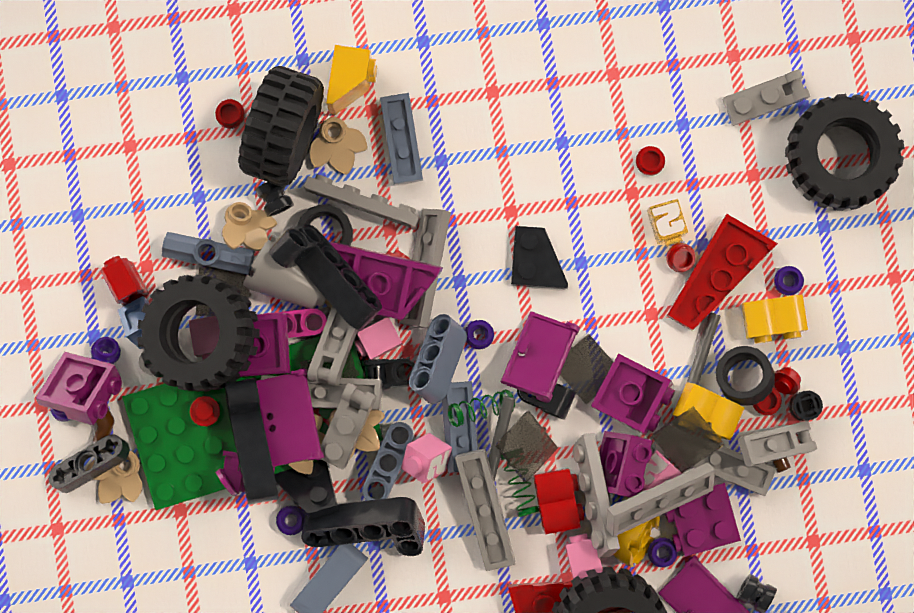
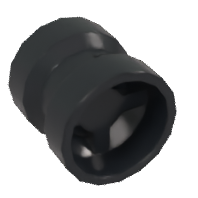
M266 182L255 189L258 197L267 202L264 206L267 217L280 214L294 206L291 197L284 195L286 186L281 187Z
M813 391L798 392L789 401V412L796 420H813L821 414L823 402L820 396Z
M749 574L742 583L736 600L743 604L749 603L755 611L765 613L776 595L777 588L770 584L764 585L760 583L758 577Z

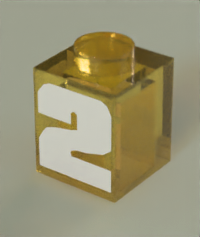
M674 199L649 207L647 213L657 244L665 242L666 247L683 242L682 237L687 235L688 229L679 200Z

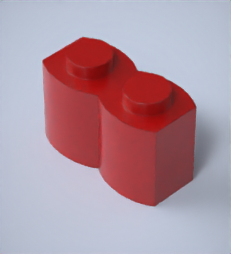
M118 255L103 263L105 267L100 272L117 304L125 306L141 296H148L149 292L133 261H129L128 258H120Z
M566 468L533 475L544 534L581 528L580 521H584L585 517L582 503L576 504L574 492L579 491L576 473L571 474L570 469Z

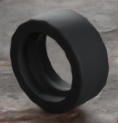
M319 204L309 208L300 217L297 226L310 224L314 219L321 216H330L336 219L342 228L340 243L351 246L353 228L348 216L340 208L330 204Z
M739 346L727 351L720 358L716 367V381L723 395L728 400L741 406H749L763 401L771 393L775 383V373L770 361L762 351L751 346ZM741 361H755L760 365L763 373V378L758 386L744 392L733 389L728 382L730 369Z

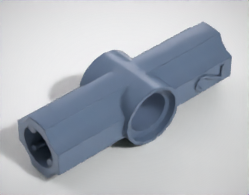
M172 232L166 233L162 246V257L244 275H250L255 253L251 249L238 247L233 250L226 244L215 242L211 239H200ZM208 246L214 247L216 251L214 258L209 261L202 260V250Z

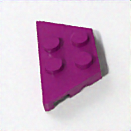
M330 242L380 300L382 309L377 314L399 320L405 319L443 269V267Z

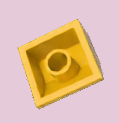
M335 45L326 100L330 114L337 115L368 92L370 82H376V59H372L370 49Z

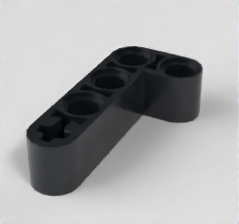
M302 224L290 227L270 249L271 257L280 266L291 268L298 265L342 318L354 329L362 330L382 309V304L376 295L313 225Z
M250 378L225 383L228 413L247 503L252 505L279 499L277 484L260 411L256 379Z
M395 497L338 504L339 512L312 520L306 515L304 516L301 539L304 544L311 547L392 539L397 551L402 555L417 556L423 551L425 522L417 503L411 498Z

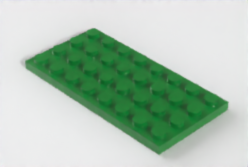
M321 336L289 345L290 373L302 368L307 369L308 374L309 366ZM353 341L341 378L366 379L355 342ZM324 362L322 367L331 369L332 363ZM274 374V375H264V376H281V375H286V374ZM262 375L240 377L237 381L255 378L258 381L261 380ZM164 383L122 396L156 511L226 489L218 478L216 471L224 468L225 456L223 451L236 453L237 451L228 413L225 388L219 390L211 389L210 391H188L168 386ZM199 397H211L219 404L220 416L213 425L200 426L192 420L190 407ZM319 408V413L324 419H329L335 409ZM324 421L319 432L326 435L329 426ZM378 424L373 428L376 430L377 435L379 437V441L381 442L383 441L384 437L381 431L380 424ZM289 464L276 466L274 474L292 469Z

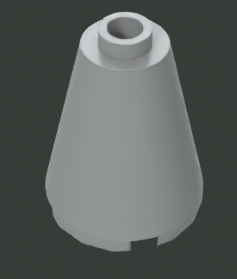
M272 235L271 240L268 239L251 266L254 274L252 277L246 276L243 286L249 290L306 308L314 309L316 305L322 307L326 298L298 265L285 268L273 260L270 255V249L279 238Z

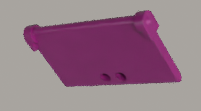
M530 311L500 382L536 396L537 400L549 403L580 327L568 321L563 323Z
M301 368L291 371L290 374L256 381L260 399V411L273 467L304 460L312 461L324 458V454L321 452L306 376L308 375L307 369Z
M696 555L690 557L684 564V567L658 592L677 613H750L699 561Z

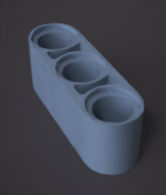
M440 314L430 323L409 379L410 388L430 404H437L445 398L467 340V332L449 315Z
M396 422L388 428L363 485L362 492L367 501L378 500L370 497L368 493V488L373 482H380L385 488V493L380 499H387L401 470L406 446L413 442L414 439L413 430L408 424ZM398 427L407 429L409 433L408 440L403 444H396L392 439V432ZM387 454L393 455L397 461L395 469L390 472L384 471L380 466L381 458Z
M353 544L340 545L290 606L298 613H323L364 565L368 557Z

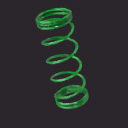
M505 389L501 392L497 391L493 397L484 395L481 400L478 398L471 399L470 403L461 401L459 404H450L448 406L449 421L454 427L463 426L464 415L460 407L462 403H466L469 406V417L472 422H475L476 415L471 406L472 401L478 400L480 402L482 417L487 419L488 413L483 403L485 397L492 399V409L496 416L499 415V407L494 397L500 394V405H502L503 397L506 396L505 392L509 397H514L509 390ZM494 403L496 404L498 413L495 412ZM482 405L484 407L486 417L483 414ZM453 407L457 412L458 424L455 422L453 418ZM470 408L473 412L474 420L472 419Z
M521 448L506 453H502L500 459L505 460L509 458H520L519 460L506 466L503 469V471H525L520 475L510 479L507 482V484H529L526 487L513 493L511 497H533L515 508L516 511H521L517 513V517H523L540 511L538 508L539 506L518 509L523 505L531 502L536 497L535 495L514 496L517 493L530 487L532 484L531 482L510 483L511 481L527 473L528 470H506L512 465L523 460L524 456H515L522 453Z

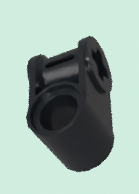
M372 359L362 361V366L365 367L366 379H376V369L377 379L382 380V390L409 386V380H400L398 370L405 364L411 365L414 368L415 362L410 359Z
M556 383L552 393L553 397L549 403L537 400L534 395L528 397L526 392L517 389V395L520 400L562 420L566 419L576 395L574 390Z

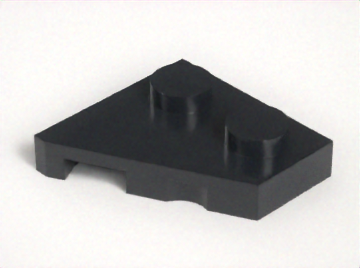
M515 226L511 285L568 289V282L545 228Z
M322 459L313 462L311 474H303L293 468L274 474L277 486L279 485L286 492L288 498L294 504L300 506L302 512L310 520L339 512L328 462Z

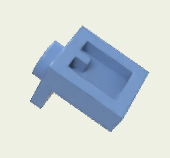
M143 296L118 309L125 335L137 347V337H142V329H137L138 320H144L145 313L142 312V308L145 303L149 304V301Z

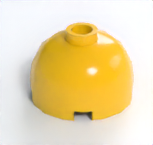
M660 516L617 535L620 549L613 556L630 567H634L633 563L638 565L646 555L649 544L654 540L653 537H650L652 527L658 530Z

